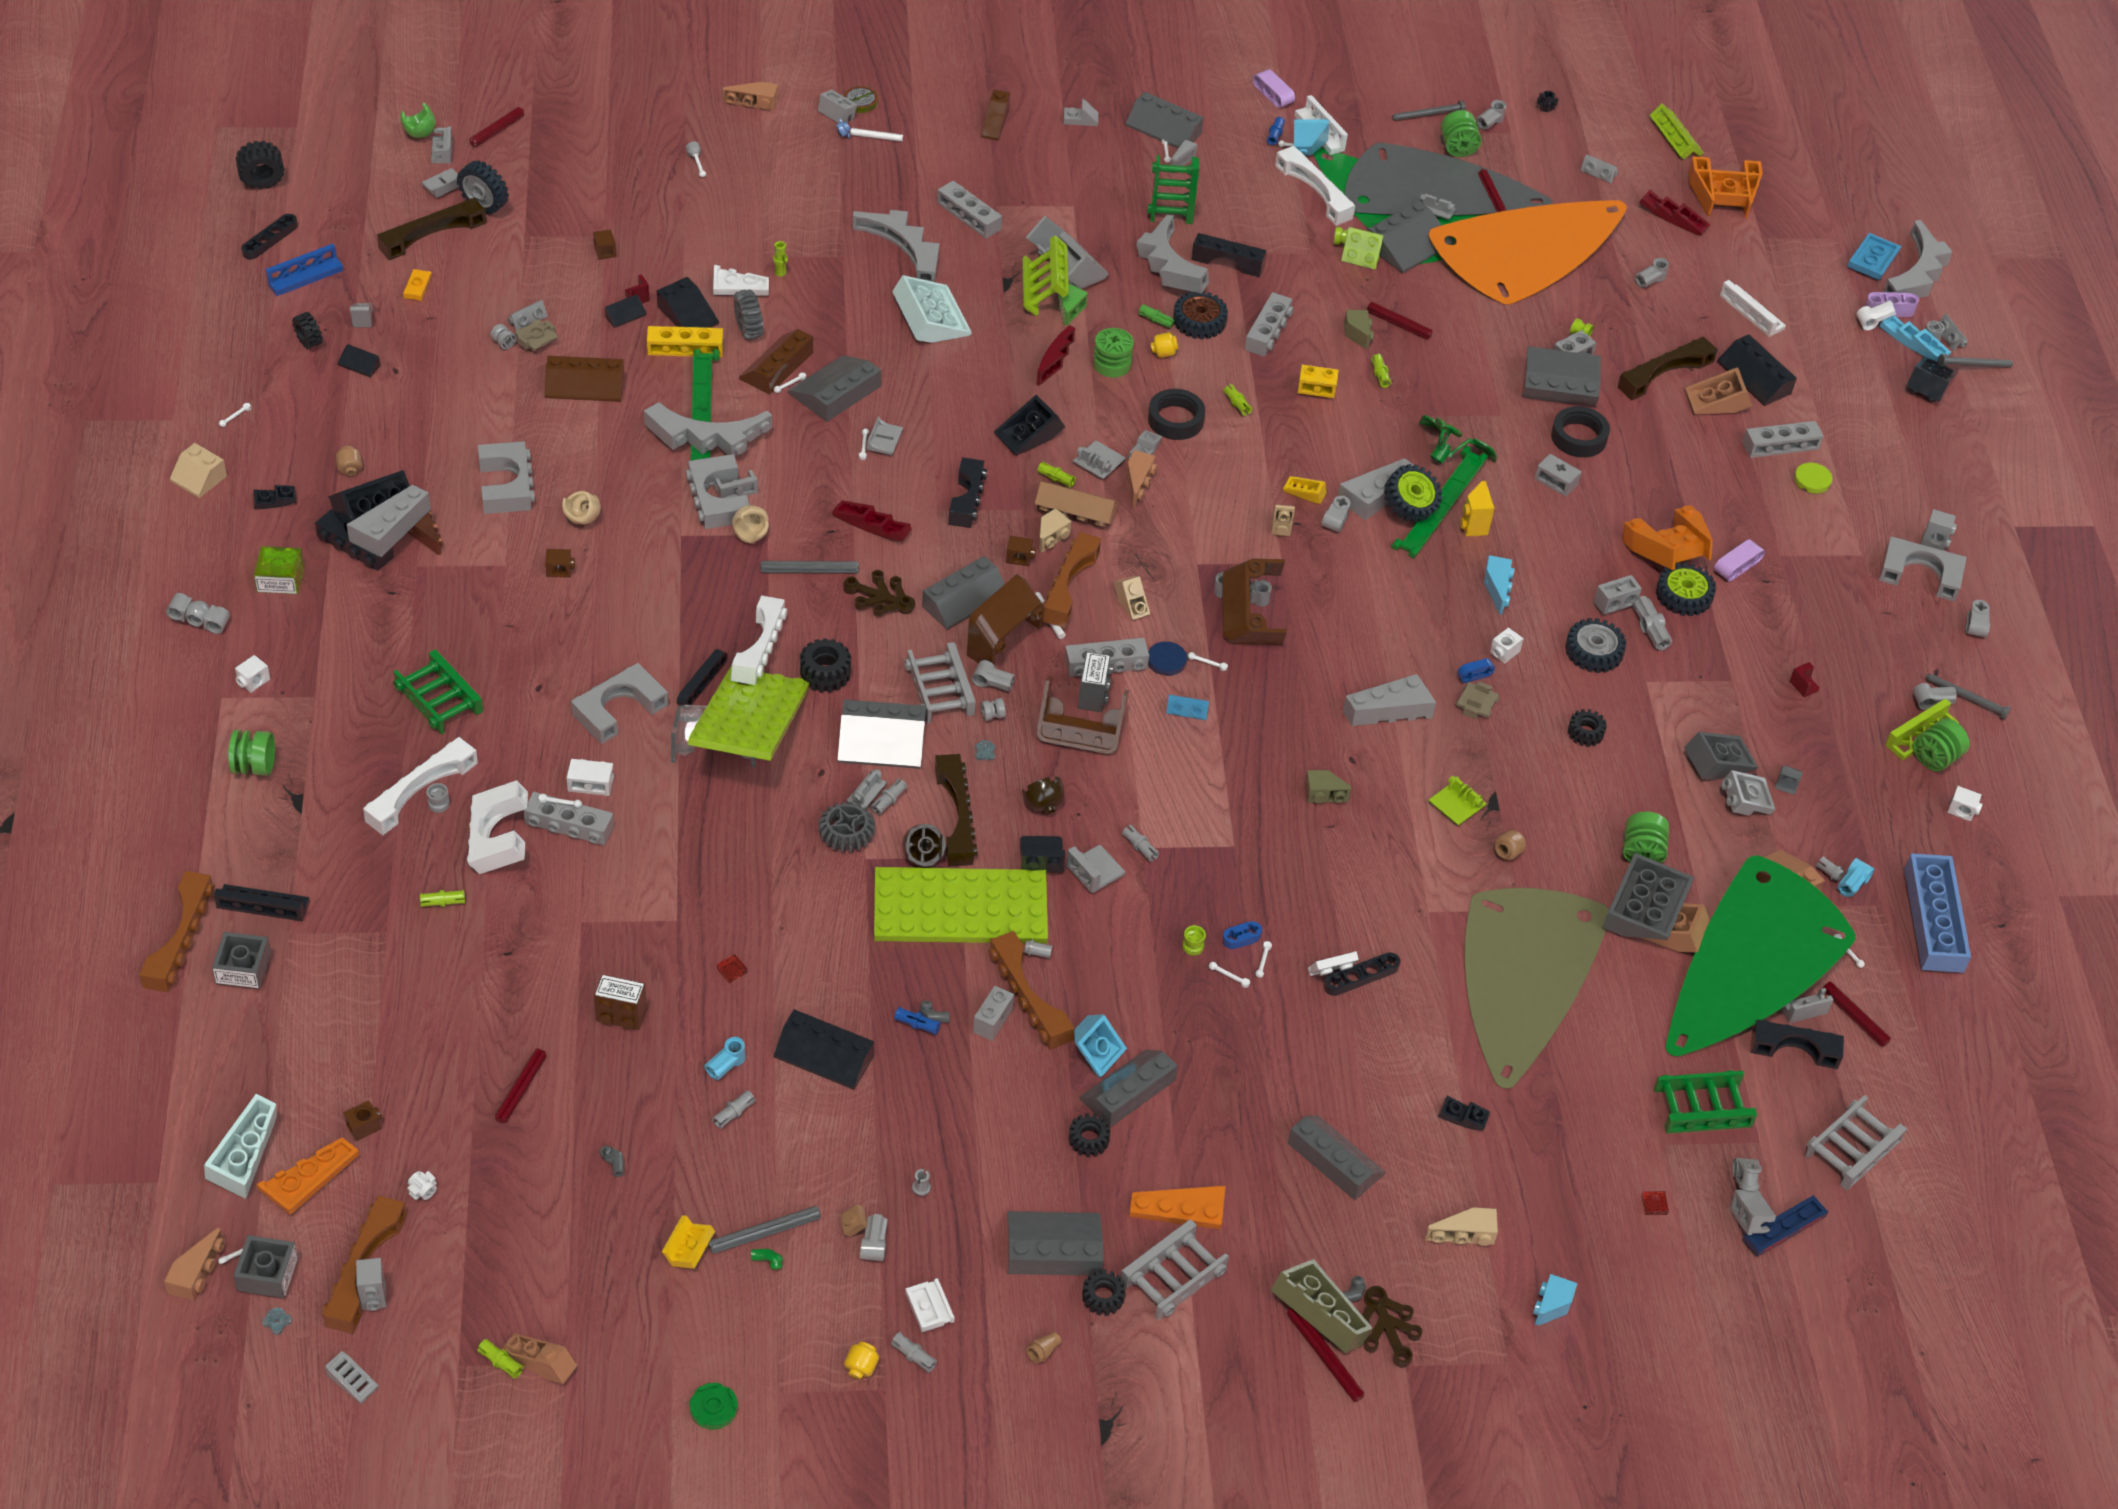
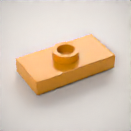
M413 269L403 293L404 298L422 301L432 278V273L430 271Z

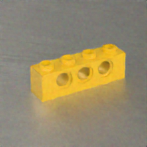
M648 326L647 355L693 356L695 349H700L701 353H712L714 349H718L720 357H723V328Z

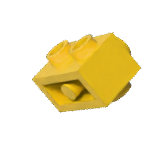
M1302 365L1298 393L1335 398L1339 370Z

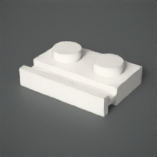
M1357 952L1316 961L1308 967L1310 976L1317 974L1323 976L1332 973L1333 970L1340 969L1343 971L1350 969L1359 960Z
M938 1278L934 1279L933 1282H924L905 1289V1294L921 1332L944 1326L948 1322H954V1315Z

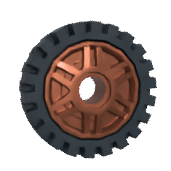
M1205 291L1200 294L1188 292L1186 296L1184 294L1181 295V298H1178L1175 302L1173 312L1174 325L1177 330L1180 329L1182 334L1185 332V336L1189 337L1192 335L1194 339L1197 336L1200 339H1204V336L1207 339H1210L1211 336L1216 337L1225 329L1228 315L1227 305L1223 303L1221 298L1218 299L1217 295L1212 297L1210 292L1207 295Z

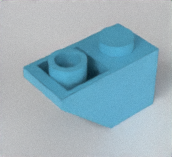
M1550 1274L1548 1282L1543 1281L1539 1295L1543 1296L1542 1302L1537 1300L1533 1312V1314L1537 1315L1535 1324L1542 1325L1567 1315L1577 1283Z

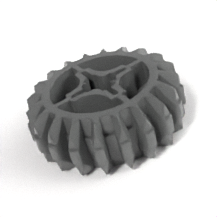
M740 290L734 294L733 299L738 328L742 333V337L746 340L757 339V337H761L763 334V317L758 299L752 290Z
M843 801L841 805L834 803L833 807L828 806L826 811L822 812L818 832L821 835L822 842H825L827 847L832 846L834 851L840 849L842 853L844 850H848L851 853L853 849L860 851L861 847L866 848L868 843L872 841L875 834V821L872 812H868L867 807L862 808L860 803L854 805L852 801L850 804H845Z

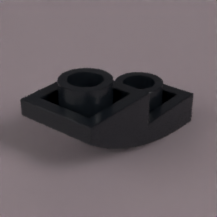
M274 485V490H253L254 509H270L296 503L295 486Z
M1447 1095L1442 1103L1438 1117L1462 1127L1483 1131L1490 1111L1473 1102L1465 1105Z

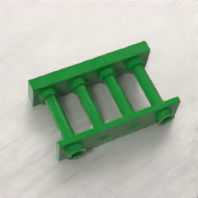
M1156 155V162H1152V173H1154L1151 204H1148L1147 214H1150V222H1154L1155 213L1182 215L1186 217V224H1193L1199 177V158L1192 157V163L1188 164V166L1160 164V155ZM1159 172L1187 173V175H1190V178H1186V180L1159 178ZM1158 186L1186 187L1188 192H1185V194L1157 192ZM1156 199L1184 201L1187 205L1183 206V208L1156 206Z
M434 649L429 652L430 662L425 667L406 677H403L398 670L393 671L395 679L393 684L396 690L401 691L422 713L430 727L436 729L442 735L445 733L444 721L466 709H471L477 716L483 712L482 698L444 657ZM431 672H436L440 676L416 690L410 684ZM443 684L451 688V690L428 702L422 697ZM453 697H459L463 701L439 715L433 709Z
M1744 1070L1659 1076L1653 1090L1654 1093L1665 1092L1671 1112V1114H1668L1664 1125L1666 1134L1753 1127L1757 1117L1756 1109L1744 1107L1738 1089L1745 1075ZM1729 1087L1735 1109L1725 1110L1722 1108L1717 1088ZM1708 1089L1714 1111L1701 1110L1695 1090ZM1686 1090L1692 1112L1682 1113L1679 1111L1674 1091Z

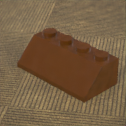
M799 329L781 336L739 376V380L770 395L774 391L775 386H779L813 354V336Z
M548 355L545 370V398L621 402L625 376L624 359Z

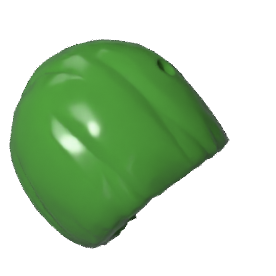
M422 103L423 110L414 116H405L404 111L400 114L405 132L412 137H427L435 128L434 114L425 103Z

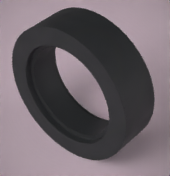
M1167 389L1157 393L1151 399L1148 423L1156 434L1171 440H1185L1196 436L1203 428L1205 405L1196 394L1183 389ZM1179 406L1191 411L1194 418L1187 422L1176 423L1164 419L1159 414V411L1165 407Z
M1582 406L1568 407L1556 415L1551 438L1555 446L1568 455L1580 458L1592 457L1605 449L1610 426L1602 414L1591 408ZM1568 424H1583L1592 428L1598 436L1592 440L1575 439L1569 436L1563 427Z

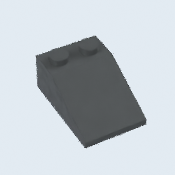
M1698 732L1684 747L1689 759L1693 762L1698 775L1702 779L1718 780L1725 778L1732 770L1746 773L1759 768L1741 736Z

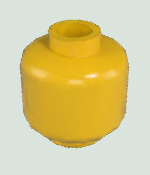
M1170 332L1155 335L1154 342H1151L1152 353H1156L1159 358L1174 356L1176 350H1178L1176 335L1173 336Z
M861 1341L859 1344H853L844 1361V1366L849 1370L848 1375L859 1380L862 1377L872 1376L879 1360V1355L876 1352L877 1349Z

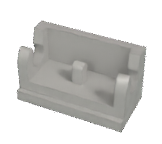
M834 90L820 94L818 106L820 113L837 123H840L839 119L843 123L848 122V117L849 120L853 121L857 108L856 103Z
M448 126V128H436L434 133H441L442 136L433 137L431 162L451 163L453 144L451 126Z
M747 470L749 476L740 480H732V482L722 484L719 478L714 479L716 483L714 484V489L719 498L748 496L758 493V479L752 470Z
M1822 988L1819 989L1817 995L1793 1000L1781 1008L1788 1023H1793L1828 1014L1833 998L1831 995L1825 998L1824 993L1826 989Z
M1734 1191L1730 1210L1746 1234L1752 1235V1233L1769 1232L1770 1229L1767 1226L1761 1227V1224L1764 1222H1774L1776 1215L1760 1192Z

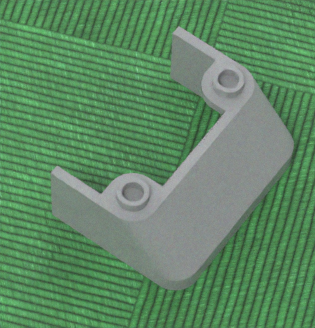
M1046 216L1026 236L1029 241L1039 248L1037 252L1040 255L1050 250V238L1054 235L1067 245L1068 280H1070L1069 284L1080 289L1086 288L1104 280L1109 275L1073 237Z

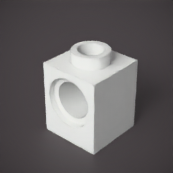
M1508 627L1493 639L1490 653L1503 663H1506L1520 652L1524 638Z
M255 655L235 668L237 684L241 688H246L251 693L270 680L268 665Z
M1957 786L1947 813L1972 821L1974 814L1979 815L1982 803H1979L1982 794Z

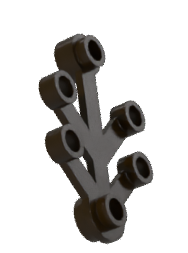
M874 570L872 572V581L876 583L879 590L859 583L853 576L847 577L843 582V590L847 594L853 595L859 591L873 596L870 598H865L864 596L856 597L855 607L857 609H865L867 606L873 605V613L876 616H882L884 613L895 610L902 614H909L915 608V600L911 596H906L902 588V579L898 576L890 578V587L895 590L897 596L890 594L884 582V573L881 570ZM883 602H890L891 604L884 605Z
M1380 1286L1368 1288L1364 1295L1367 1305L1362 1316L1370 1324V1318L1376 1309L1379 1319L1371 1335L1366 1338L1364 1349L1369 1353L1376 1352L1379 1339L1385 1330L1394 1350V1363L1398 1367H1407L1412 1361L1413 1352L1409 1347L1402 1346L1395 1328L1407 1333L1408 1338L1412 1341L1420 1340L1423 1332L1422 1328L1405 1322L1412 1319L1414 1310L1409 1305H1402L1389 1299L1386 1291ZM1386 1308L1398 1312L1400 1319L1388 1314ZM1403 1311H1407V1312H1409L1410 1314H1409V1315H1405V1314H1403ZM1411 1331L1418 1332V1335L1412 1334ZM1370 1342H1371V1343H1373L1375 1346H1374V1347H1371V1346H1369L1367 1343H1370ZM1398 1357H1404L1406 1360H1401Z

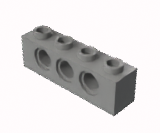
M951 181L938 189L937 203L985 239L1002 229V215L955 181Z
M1272 292L1246 336V351L1265 357L1267 352L1273 349L1275 339L1278 340L1281 328H1285L1287 318L1292 316L1294 310L1292 298Z
M1810 421L1746 429L1742 443L1749 457L1753 458L1819 450L1824 436L1817 422Z
M1144 638L1065 646L1064 660L1069 677L1082 676L1086 652L1110 655V664H1113L1112 673L1148 669L1149 653Z
M532 793L527 803V809L524 810L525 824L543 828L554 833L565 834L572 838L587 840L594 844H606L614 828L613 813L585 805L576 808L574 805L548 801L540 803L538 796L541 793Z

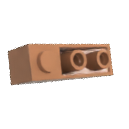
M755 82L723 87V103L774 111L779 98L778 84Z
M1137 450L1133 451L1128 461L1126 475L1133 507H1136L1139 500L1142 501L1145 493L1144 489L1149 487L1151 475L1154 476L1157 470V464H1155L1156 456Z
M216 1228L173 1262L164 1280L167 1294L195 1301L198 1293H201L204 1289L208 1272L211 1273L214 1269L215 1258L218 1252L221 1253L224 1248L225 1239H223L221 1228Z
M515 1333L501 1349L506 1350L512 1359L546 1380L564 1384L577 1367L565 1346Z

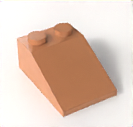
M1738 367L1685 387L1694 414L1736 413L1752 407Z
M1778 850L1765 857L1797 873L1821 891L1825 880L1811 865L1782 850ZM1761 871L1756 874V878L1760 883H1767L1771 879L1768 872Z
M1683 903L1668 940L1642 939L1677 952H1698L1704 932L1710 922L1704 904Z

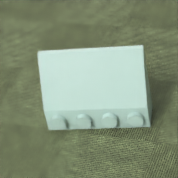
M902 275L892 292L916 340L934 343L972 334L948 285Z

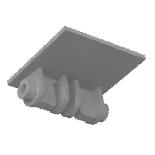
M1095 440L1088 448L1079 447L1077 450L1079 456L1073 462L1104 479L1126 457Z

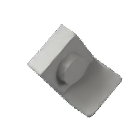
M1082 99L1081 109L1064 108V124L1098 126V112L1085 99Z
M354 303L350 306L353 327H372L373 303Z

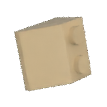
M194 443L180 454L170 481L200 498L227 477L224 459Z

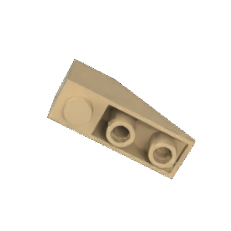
M1471 1208L1428 1226L1425 1241H1433L1435 1243L1455 1242L1457 1244L1471 1243L1482 1246L1494 1245L1498 1234L1496 1209Z

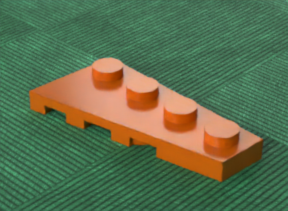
M342 1137L316 1151V1155L296 1162V1166L287 1171L281 1170L274 1174L275 1177L267 1182L263 1180L256 1184L257 1189L287 1214L291 1215L357 1158L359 1150Z
M1226 1186L1132 1192L1129 1217L1184 1224L1191 1219L1199 1227L1221 1230Z

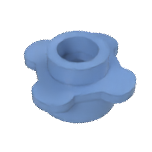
M839 119L840 123L836 125L841 137L847 135L850 138L848 132L851 129L848 123H843Z

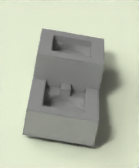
M1145 430L1138 437L1135 447L1129 452L1128 459H1130L1134 450L1153 455L1162 440V436Z

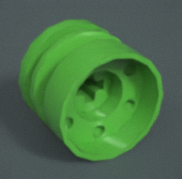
M1457 110L1444 117L1440 129L1447 151L1455 157H1466L1476 152L1481 146L1482 139L1474 115L1465 110Z
M1107 328L1096 335L1093 366L1099 374L1115 378L1121 377L1130 371L1134 345L1132 335L1119 328Z
M1942 718L1915 737L1913 747L1916 757L1926 768L1933 771H1942L1968 752L1970 742L1966 731L1960 724L1952 719Z
M234 730L228 749L230 772L238 774L241 771L242 774L246 775L251 767L254 775L269 776L275 759L274 734L267 731H257L254 738H252L250 730H246L244 733L242 730Z
M1638 812L1627 818L1623 853L1629 862H1631L1634 853L1659 863L1666 860L1670 830L1669 822L1666 818L1653 812Z

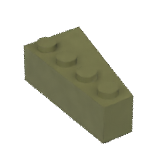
M1314 1259L1282 1271L1271 1288L1274 1294L1345 1353L1361 1347L1373 1329Z

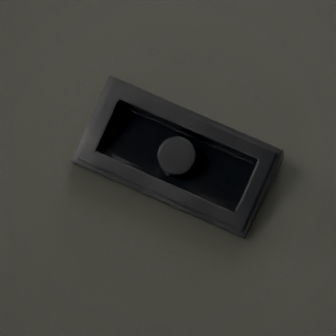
M637 295L605 307V317L614 328L647 315Z
M349 344L345 346L338 361L339 366L367 377H371L381 366L378 355Z

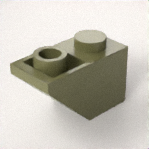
M1346 310L1344 319L1345 336L1363 348L1368 349L1370 341H1373V330H1370L1372 318H1369L1368 310Z
M1307 770L1305 789L1308 803L1349 802L1351 786L1328 770Z

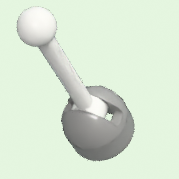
M690 142L686 145V151L689 156L695 157L700 171L699 176L705 177L706 172L702 169L698 158L701 153L700 145L698 142Z

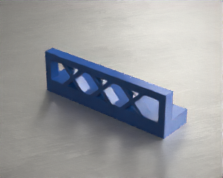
M334 244L265 269L268 286L276 296L344 271L342 263L337 258ZM331 252L330 257L322 258L325 253ZM309 259H314L311 264L306 265ZM298 265L295 270L289 271L291 266ZM281 272L277 277L272 278L273 273Z

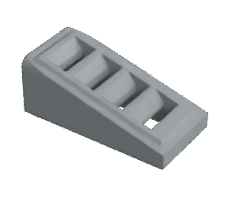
M1184 140L1171 158L1170 165L1184 166L1192 161V157H1196L1197 144Z
M343 1351L325 1366L327 1376L360 1404L379 1388V1385ZM352 1371L345 1379L343 1378L346 1373ZM357 1377H359V1379L351 1386L350 1383L353 1382ZM366 1383L367 1386L358 1393L356 1390Z

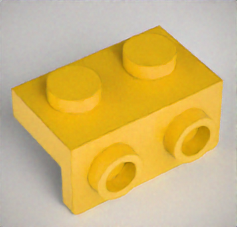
M682 1215L665 1244L662 1253L671 1266L695 1269L715 1230L711 1225L692 1224L688 1216Z

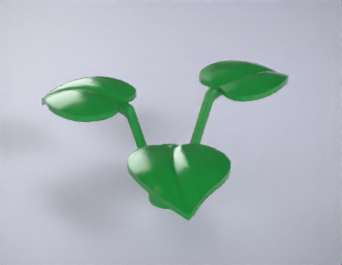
M1427 415L1421 417L1418 424L1431 426L1441 431L1438 443L1430 455L1436 462L1443 464L1448 456L1451 458L1454 453L1468 443L1488 454L1494 463L1496 462L1497 455L1494 449L1476 438H1469L1450 451L1451 446L1446 443L1450 434L1452 433L1461 438L1462 433L1438 417L1435 420Z

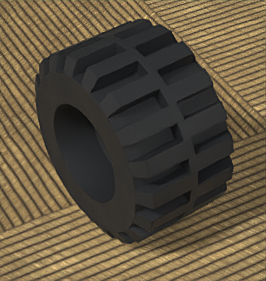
M258 140L254 141V143H246L247 146H242L240 148L241 151L237 152L236 164L241 182H244V185H250L253 189L265 187L267 189L271 185H277V182L282 180L284 165L281 152L277 146H273V143L270 142L266 143V141L258 142Z
M823 638V640L817 639L814 640V643H808L807 647H804L800 654L801 678L807 683L810 682L811 689L814 691L819 690L822 693L828 691L829 693L834 689L836 691L840 690V686L844 687L847 681L850 680L851 654L848 652L849 649L846 646L843 647V643H837L834 639L827 640V638Z

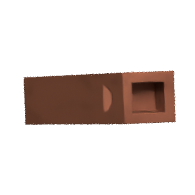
M430 510L407 533L437 555H441L440 546H443L441 535L436 533L438 532L436 521L431 520L433 515Z

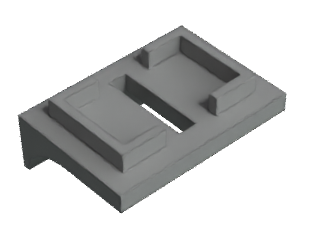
M451 168L423 181L422 185L437 198L459 187L457 185L458 173Z
M878 416L867 441V450L893 455L903 432V427L885 423Z

